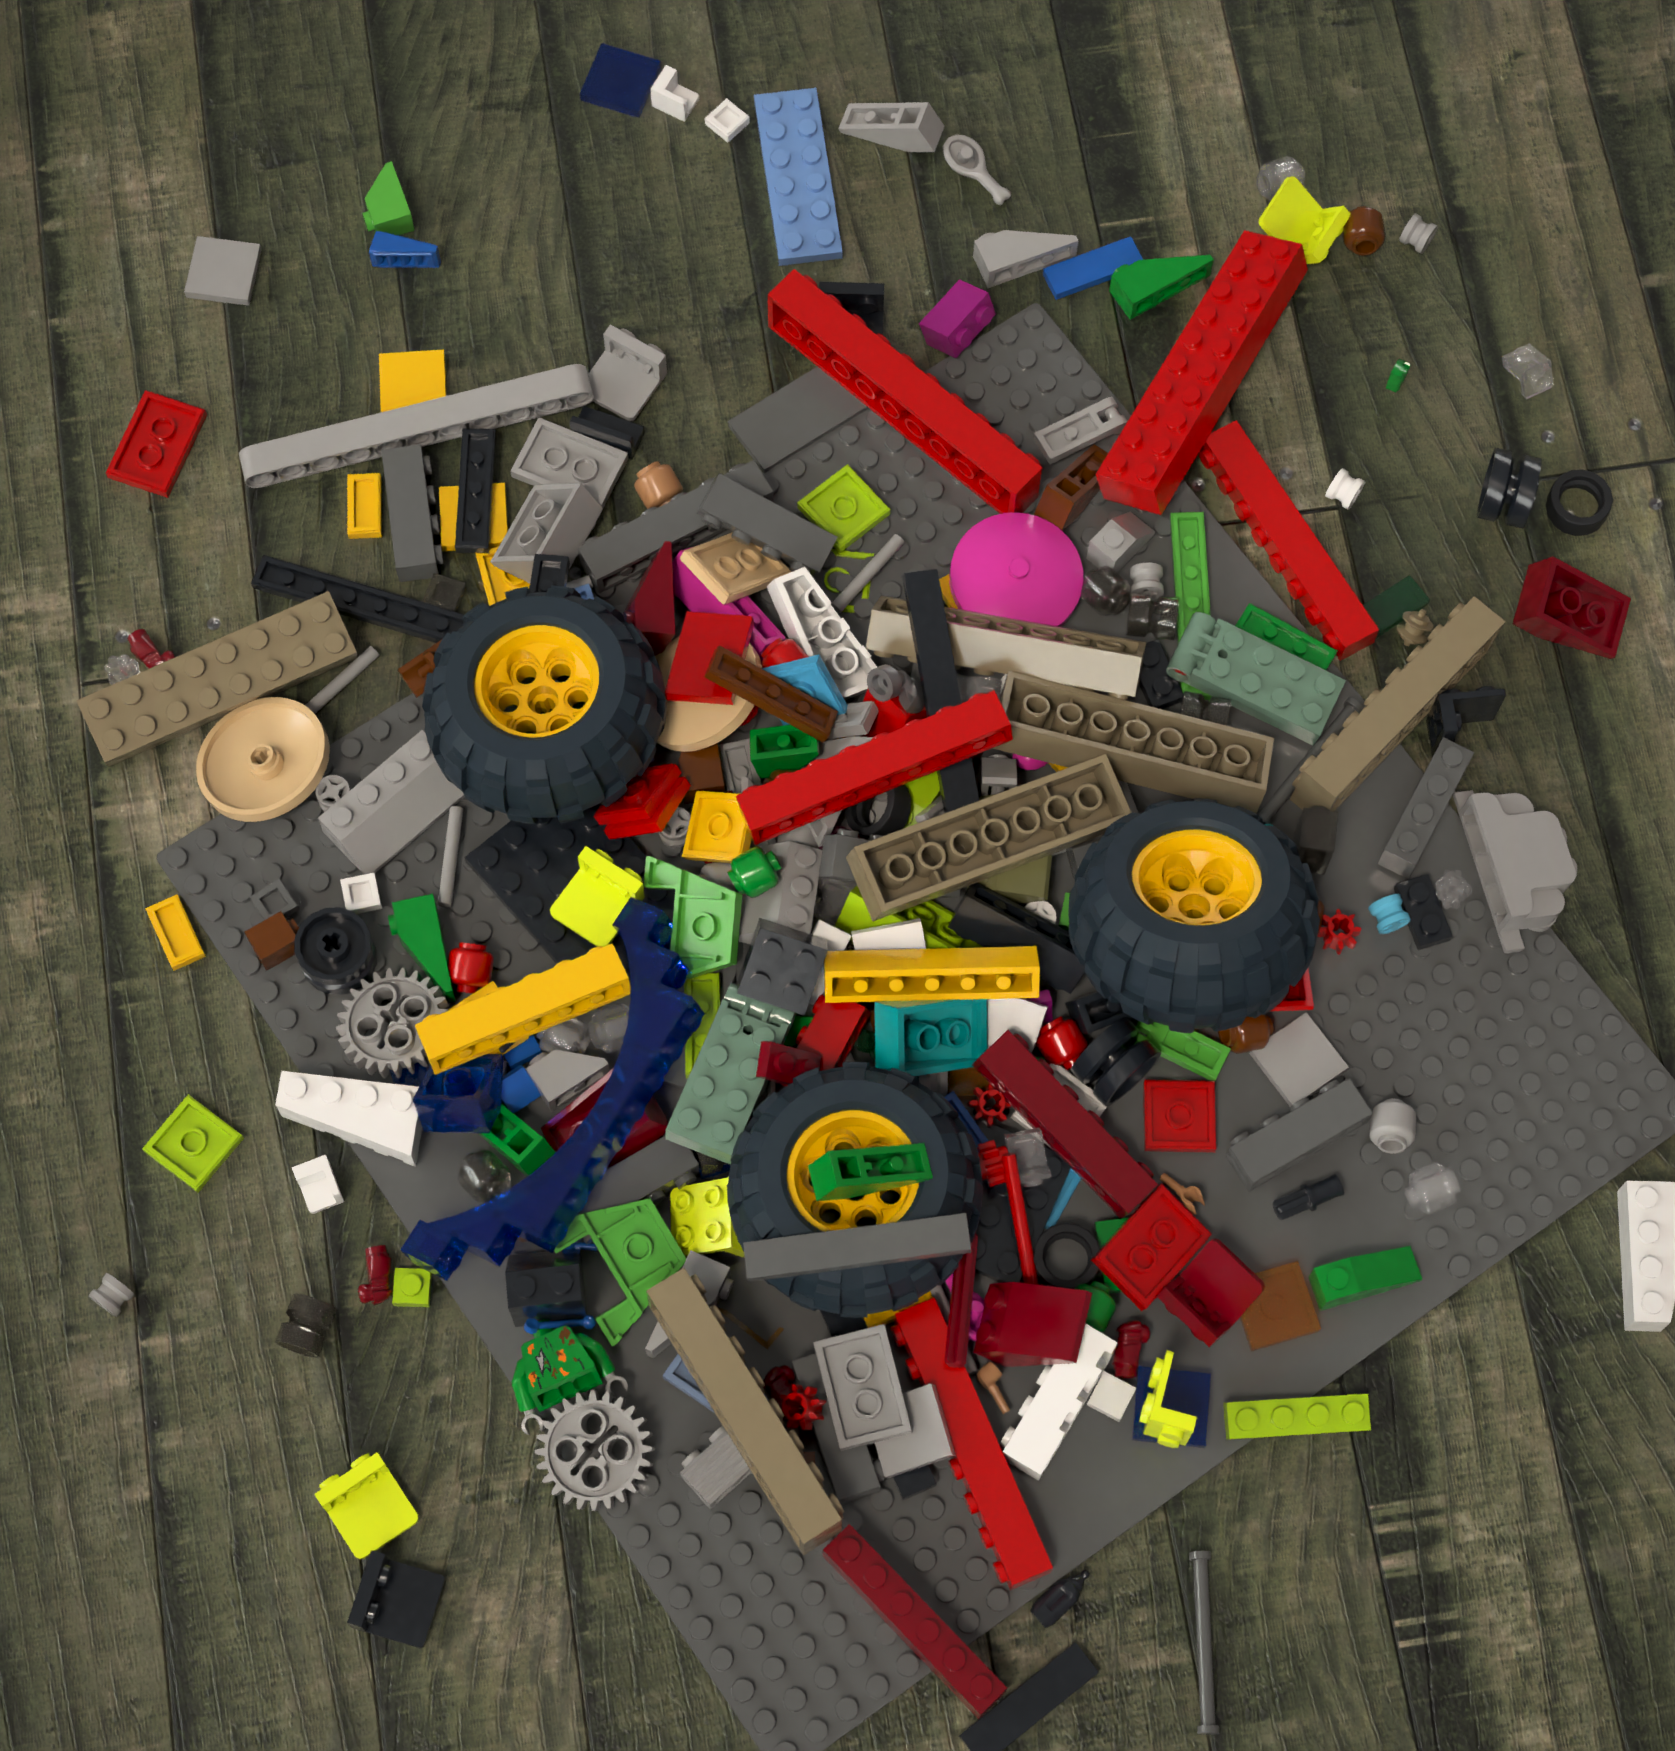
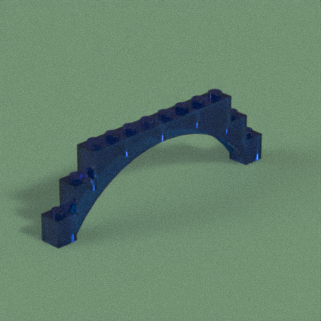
M630 897L612 925L623 939L627 950L631 1000L628 1024L620 1054L606 1086L590 1113L574 1134L551 1158L508 1191L480 1206L455 1216L429 1223L419 1220L400 1249L415 1265L448 1281L453 1271L460 1266L466 1251L500 1267L505 1258L512 1253L515 1242L519 1237L553 1253L558 1243L564 1240L572 1221L578 1212L585 1207L588 1196L597 1182L604 1177L607 1167L616 1152L624 1146L630 1130L636 1121L640 1120L643 1116L646 1105L653 1094L662 1086L665 1075L672 1064L680 1058L683 1047L692 1033L699 1028L702 1017L705 1014L693 997L678 991V988L682 987L685 983L690 969L678 953L663 947L671 939L673 924L663 910Z

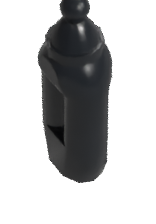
M1083 1570L1080 1575L1069 1576L1067 1579L1057 1581L1033 1604L1030 1612L1044 1628L1054 1625L1077 1603L1080 1592L1083 1590L1084 1579L1090 1576L1089 1572Z

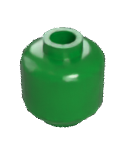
M755 846L733 858L730 863L731 870L727 873L738 893L755 898L778 884L779 877L777 871L782 869L772 850L765 853L761 847Z
M1092 1281L1090 1285L1080 1284L1075 1289L1087 1290L1092 1293L1086 1324L1103 1333L1116 1310L1115 1300L1109 1295L1110 1289L1096 1281Z

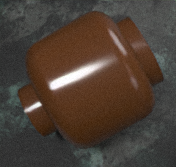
M1357 207L1350 211V217L1344 225L1343 242L1351 252L1367 256L1378 250L1384 243V219L1381 213L1374 208Z
M1261 1014L1257 1018L1246 1016L1242 1025L1218 1031L1221 1043L1231 1048L1230 1051L1241 1054L1265 1048L1269 1042V1037L1273 1033V1024L1271 1018L1265 1014Z

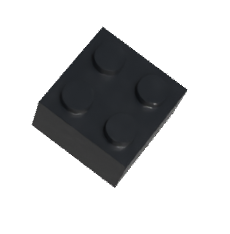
M759 918L737 980V994L805 1016L828 951L827 940Z

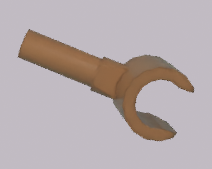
M1166 1173L1161 1175L1160 1181L1181 1197L1183 1205L1193 1215L1197 1213L1192 1202L1198 1201L1205 1206L1201 1190L1198 1187L1190 1186L1186 1188Z
M988 1362L978 1371L977 1380L984 1388L989 1390L1002 1414L1010 1411V1408L995 1384L1002 1377V1373L992 1362Z

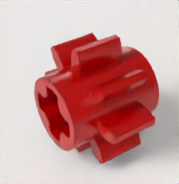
M1337 909L1335 915L1331 918L1328 915H1323L1322 925L1325 927H1321L1318 937H1323L1324 940L1322 949L1325 950L1329 947L1336 950L1337 955H1340L1345 946L1350 949L1355 948L1357 942L1353 937L1359 936L1361 927H1354V914L1347 916L1341 914L1340 909ZM1339 929H1341V930L1344 931V933L1341 932V933H1339L1338 935H1336V934L1333 932V931L1336 932V931H1338Z
M990 1083L987 1084L985 1092L979 1087L973 1089V1093L977 1098L976 1100L969 1101L967 1106L974 1107L976 1113L973 1117L974 1121L979 1118L986 1119L987 1126L991 1127L994 1117L1001 1122L1007 1119L1002 1111L1012 1106L1005 1101L1001 1092L994 1090ZM985 1099H995L996 1103L993 1106L995 1110L991 1109L987 1112L983 1108L986 1104Z
M994 1140L978 1144L977 1150L980 1158L982 1180L987 1179L989 1187L1005 1183L1001 1155L1008 1153L1006 1146L996 1148Z
M793 1384V1393L788 1395L781 1394L780 1396L783 1400L781 1410L789 1419L787 1427L797 1428L800 1425L803 1430H812V1421L824 1420L821 1412L822 1405L826 1403V1400H820L815 1396L817 1387L808 1386L804 1390L802 1385Z

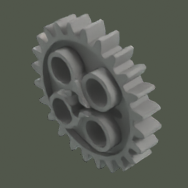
M387 968L386 977L382 979L377 972H374V982L369 984L366 980L361 979L363 987L361 991L352 988L349 990L354 999L352 1001L342 1000L341 1003L347 1012L337 1013V1017L343 1023L336 1026L337 1032L342 1036L338 1041L342 1048L346 1049L344 1052L348 1059H354L353 1062L358 1069L365 1066V1069L371 1076L379 1069L382 1078H386L390 1070H393L397 1078H400L402 1068L406 1067L411 1074H414V1064L417 1062L424 1067L428 1066L425 1059L427 1055L418 1036L415 1024L422 1022L429 1015L447 1012L448 1009L446 1008L449 1004L445 997H441L443 993L439 986L433 987L434 984L430 977L422 980L418 971H414L409 977L405 968H401L398 976H394L391 969ZM392 998L388 1005L380 1006L382 1001ZM416 1010H423L419 1016L411 1017L412 1013ZM377 1028L376 1032L371 1036H364L368 1030ZM408 1040L404 1046L395 1048L399 1041Z
M591 1390L589 1400H586L585 1396L578 1392L576 1393V1404L564 1398L562 1400L565 1409L563 1412L555 1408L551 1409V1413L555 1418L554 1422L542 1421L543 1426L549 1431L547 1435L540 1434L536 1436L538 1440L545 1443L544 1448L535 1450V1454L545 1456V1461L536 1467L537 1469L548 1470L549 1472L542 1480L543 1483H556L551 1492L552 1495L557 1496L563 1491L566 1492L563 1500L564 1504L569 1505L577 1498V1509L580 1510L586 1507L588 1501H590L592 1511H599L601 1501L604 1502L607 1509H613L614 1497L620 1502L626 1503L627 1496L625 1491L627 1489L633 1493L639 1492L638 1487L634 1483L635 1480L647 1481L648 1477L641 1469L642 1466H653L650 1460L645 1459V1453L655 1451V1447L645 1445L644 1440L650 1438L653 1433L641 1431L640 1429L647 1422L646 1418H633L638 1410L637 1406L633 1405L626 1410L624 1409L626 1398L619 1397L613 1404L611 1392L606 1391L602 1400L599 1399V1394L596 1390ZM598 1414L602 1419V1428L597 1434L592 1435L587 1430V1420L590 1416ZM616 1425L618 1427L617 1432L598 1448L601 1456L599 1458H588L579 1470V1473L573 1476L572 1470L591 1454L592 1451L588 1447L590 1443L600 1444L611 1428ZM623 1439L628 1444V1454L624 1459L617 1460L613 1456L612 1448L615 1442ZM572 1441L577 1447V1455L573 1460L567 1462L562 1457L561 1450L566 1442ZM597 1466L603 1472V1481L597 1487H592L588 1483L587 1474L591 1468Z

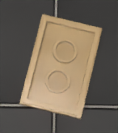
M732 533L684 550L679 558L723 605L766 589L775 578L791 572L780 559L779 561L769 559L761 553L762 548L751 542L749 546L744 545L731 537Z

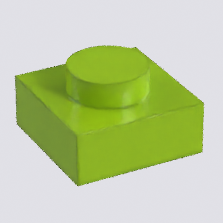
M395 1268L392 1304L402 1307H430L431 1269Z

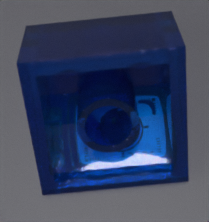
M485 1054L437 1075L434 1074L430 1066L413 1097L423 1131L489 1133L501 1111L504 1061L502 1054Z

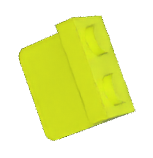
M1291 176L1284 180L1260 216L1259 225L1268 236L1302 244L1306 263L1317 264L1327 257L1329 248L1334 240L1344 231V225L1351 213L1345 206L1322 209L1298 179Z
M585 846L578 856L580 869L551 906L550 914L554 919L595 946L605 947L610 945L645 898L644 886L641 882L642 878L636 872L629 868L622 870L613 864V859L600 849L593 851Z
M729 1177L686 1185L680 1190L678 1187L672 1189L670 1193L671 1234L685 1257H688L690 1250L701 1255L725 1251L745 1257L744 1251L734 1232L727 1200Z
M1167 1350L1163 1359L1157 1357L1155 1365L1152 1367L1148 1387L1154 1388L1153 1394L1148 1393L1146 1400H1144L1139 1422L1146 1423L1144 1435L1158 1438L1157 1442L1163 1446L1179 1448V1444L1186 1446L1194 1431L1197 1417L1161 1407L1174 1355L1173 1351Z
M367 1453L357 1458L350 1465L352 1468L341 1477L335 1474L327 1478L319 1485L321 1490L314 1494L357 1559H365L370 1555L371 1550L377 1551L414 1526L419 1520L418 1514L378 1453L372 1456Z

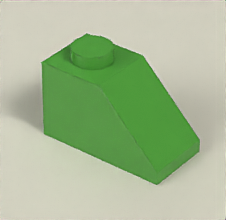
M392 161L385 163L365 197L367 212H363L362 215L368 232L372 230L375 233L376 231H382L399 236L415 230L412 216Z

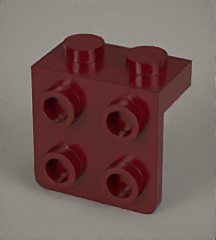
M1214 1238L1205 1245L1176 1279L1163 1288L1157 1297L1164 1303L1166 1309L1171 1314L1177 1316L1191 1329L1192 1334L1198 1340L1211 1347L1232 1328L1263 1293L1265 1283L1219 1239Z

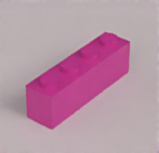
M680 550L672 562L674 595L691 612L753 616L754 627L750 644L757 651L762 664L763 658L761 654L776 639L781 638L784 641L786 637L749 596L723 605L679 559L684 550Z

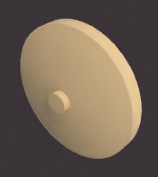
M679 637L672 640L662 653L655 656L662 673L665 688ZM749 642L745 660L762 669L760 657ZM738 695L735 696L733 705L666 700L665 728L657 743L667 749L681 752L696 751L712 746L734 732L750 714L754 704Z
M269 697L251 701L225 715L215 724L204 739L196 763V776L199 788L205 798L219 813L231 819L257 822L281 816L308 798L324 776L330 754L326 730L317 716L308 707L295 700Z

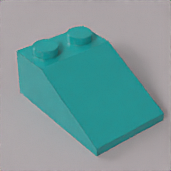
M987 999L874 1002L876 1068L889 1071L895 1068L912 1076L973 1067L972 1064L987 1050Z

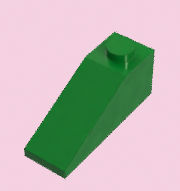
M1211 255L1144 259L1130 265L1124 264L1118 267L1111 275L1109 292L1131 320L1209 277L1214 259Z
M429 894L392 902L394 914L388 915L392 936H399L403 948L426 976L430 977L433 984L439 986L446 1000L449 1003L456 1002L434 895Z
M486 1091L484 1097L486 1104L461 1105L455 1111L470 1127L536 1185L561 1159L540 1134L499 1101L491 1099V1095ZM489 1105L494 1108V1111H493V1110H488V1109H489ZM474 1118L482 1119L486 1125H482Z
M924 1143L828 1151L808 1166L816 1201L853 1198L933 1179Z
M1411 1246L1349 1257L1318 1266L1312 1270L1308 1277L1320 1311L1423 1280Z

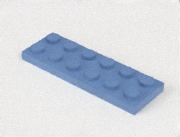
M808 88L754 95L779 266L841 259L843 252L817 89Z

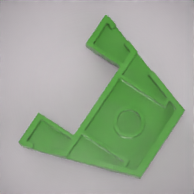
M646 856L644 888L675 890L671 947L668 962L637 960L634 992H651L736 965L742 894L658 858Z
M650 1198L546 1221L539 1225L556 1254L589 1234L624 1292L626 1299L595 1317L596 1322L612 1347L621 1340L625 1332L637 1321L649 1305L646 1290L678 1272L686 1261L685 1255Z

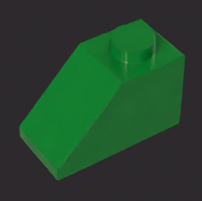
M792 725L750 730V761L760 779L769 778L770 774L777 769H801L819 755V740Z

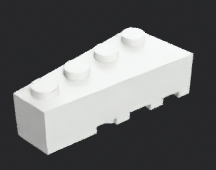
M806 567L775 578L767 586V589L788 638L793 639L809 657L818 654L821 656L844 700L865 693L868 689V673L872 669L877 668V666L870 658L871 655L864 645L861 646L849 630L850 626L844 618H841L831 606V601Z
M281 1071L275 1105L282 1117L322 1132L326 1131L341 1137L345 1141L354 1144L358 1143L374 1149L375 1152L386 1156L390 1155L416 1167L424 1120L423 1116L427 1102L423 1087Z
M1626 1181L1617 1191L1625 1331L1661 1332L1671 1323L1675 1303V1182Z
M1085 1323L1077 1363L1055 1364L1052 1367L1046 1365L1036 1382L1041 1386L1034 1398L1028 1395L1018 1412L1023 1417L1016 1429L1011 1426L1009 1427L999 1444L1005 1448L1003 1454L1008 1463L1034 1479L1040 1480L1111 1360L1118 1342Z

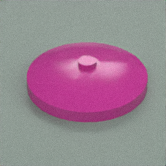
M1015 512L988 517L969 529L961 538L954 551L949 571L950 590L958 609L1057 627L1064 625L1076 609L1084 581L1080 556L1068 536L1060 528L1043 518Z

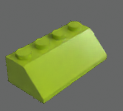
M858 885L850 891L835 926L850 934L852 938L851 931L920 918L926 949L983 947L972 940L959 937L955 931L948 928L953 912L932 900L873 922Z

